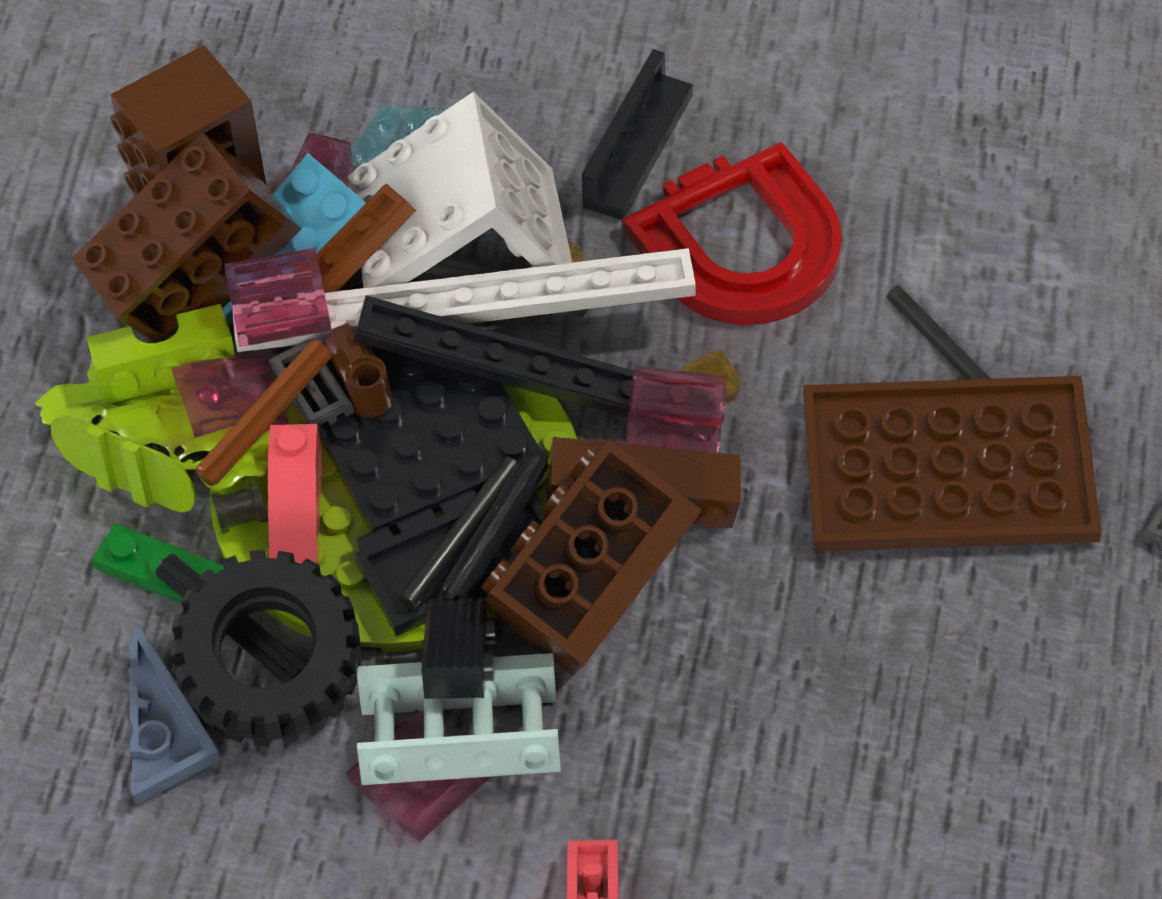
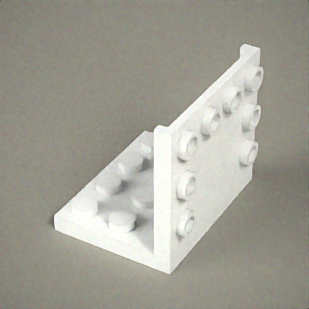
M472 92L441 114L431 117L423 126L404 139L395 141L386 151L368 163L361 164L353 173L347 176L349 188L366 203L387 183L416 210L361 266L364 288L408 283L491 228L504 238L509 250L516 257L523 256L532 267L572 263L552 168L475 92Z

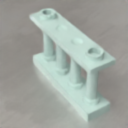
M553 653L495 657L494 681H485V698L424 699L421 672L422 662L358 666L357 681L362 715H374V742L357 743L361 785L561 772L558 729L543 730L542 703L556 702ZM522 704L523 731L493 733L492 706ZM473 708L474 735L444 737L443 710ZM424 712V738L394 740V713Z

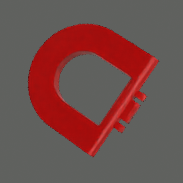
M782 142L732 166L726 160V157L720 156L713 160V166L716 171L708 163H705L677 177V183L681 189L670 180L662 184V190L664 195L667 196L666 198L621 219L625 234L640 254L689 248L696 285V296L676 299L702 316L725 323L742 325L764 324L795 315L809 307L824 294L832 283L839 267L841 227L837 213L826 195ZM748 182L789 232L793 246L782 262L768 270L756 273L730 271L717 265L707 256L678 216Z

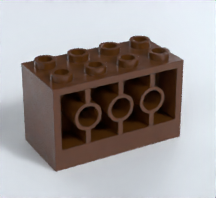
M205 45L110 94L114 114L110 116V120L121 139V143L117 144V149L127 166L128 171L123 175L134 197L201 132L253 170L266 185L252 101Z
M201 132L71 259L117 319L153 342L158 343L171 338L178 331L177 314L217 304L222 306L301 230V227L253 170Z
M609 438L600 450L593 444L588 448L569 474L575 480L574 484L571 487L563 482L560 484L540 512L546 518L543 524L540 526L534 520L529 524L510 550L517 555L515 560L510 564L503 558L481 588L488 594L485 601L487 610L543 654L553 653L554 662L572 676L586 664L702 511ZM605 509H613L618 514V519H610L606 515ZM576 547H585L589 551L588 555L590 558H581L576 553ZM553 583L560 588L559 593L562 597L550 596L546 592L547 587L545 584L551 585Z

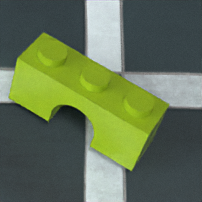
M221 304L177 314L178 331L171 338L158 343H145L138 340L130 326L86 337L104 405L238 372L232 336Z

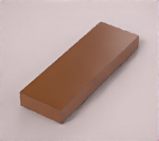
M387 183L384 184L291 281L305 295L337 292L416 210Z

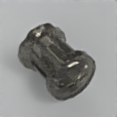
M257 481L250 482L249 488L225 495H220L218 492L211 493L222 534L229 533L230 527L258 520L261 524L268 522Z

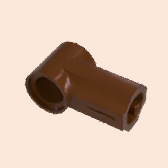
M346 323L332 329L329 337L324 340V345L332 354L331 361L350 396L353 410L363 417L372 418L382 415L391 407L393 400L385 364L376 357L371 346L354 342L357 326H351Z

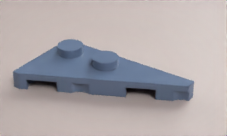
M140 625L131 629L132 636L129 643V661L131 664L129 700L132 732L130 737V754L132 758L130 791L136 805L221 760L218 749Z

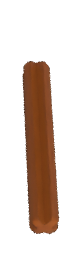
M319 340L310 342L198 464L195 470L196 474L210 486L219 483L331 359L332 354L330 350Z

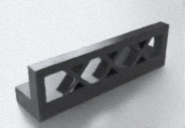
M652 49L582 172L583 208L619 220L625 218L693 96V84L665 75L664 52Z

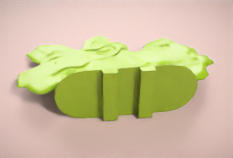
M92 360L87 371L89 382L84 384L55 385L35 402L37 406L42 408L40 412L42 423L51 426V436L58 450L75 468L95 477L99 488L111 493L117 488H121L131 493L133 502L146 508L152 503H156L170 510L182 513L190 511L196 503V490L185 470H196V467L202 460L193 463V460L187 459L183 463L181 459L197 451L204 450L210 452L249 410V408H237L210 416L204 413L203 408L212 401L210 389L204 387V383L208 379L104 405ZM101 415L103 419L97 425L91 423L95 416ZM270 426L219 483L213 486L206 484L204 481L203 483L209 488L220 490L232 487L245 476L265 475L268 468V458L266 455L269 451ZM154 443L167 448L170 457L144 445ZM182 447L184 452L176 456L174 453L175 449Z

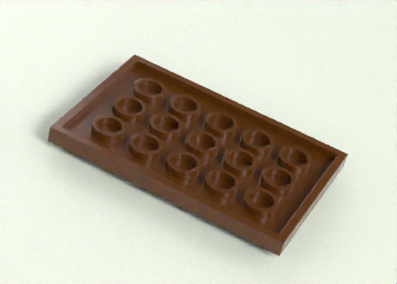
M1082 376L803 385L814 552L1100 542L1102 531Z

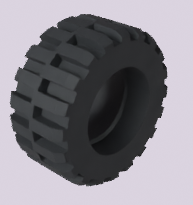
M264 550L250 551L251 560L238 563L236 555L222 560L223 570L215 574L209 568L198 577L200 587L197 591L193 589L187 590L181 600L183 611L182 613L175 614L172 624L174 641L170 642L171 657L186 700L193 711H198L201 714L203 722L214 731L219 728L224 730L228 739L239 743L245 737L253 739L255 746L270 747L271 739L283 738L284 745L298 742L297 734L309 730L310 734L314 735L324 728L323 720L329 715L336 718L345 707L344 698L346 695L353 694L358 682L357 669L358 666H361L362 653L359 628L349 597L342 594L340 583L331 574L326 576L321 574L318 564L307 558L302 564L297 563L294 560L293 553L279 550L276 559L266 558ZM263 610H279L298 617L308 626L313 638V654L308 665L295 678L275 687H251L234 680L226 671L221 659V644L225 635L237 621L251 613Z

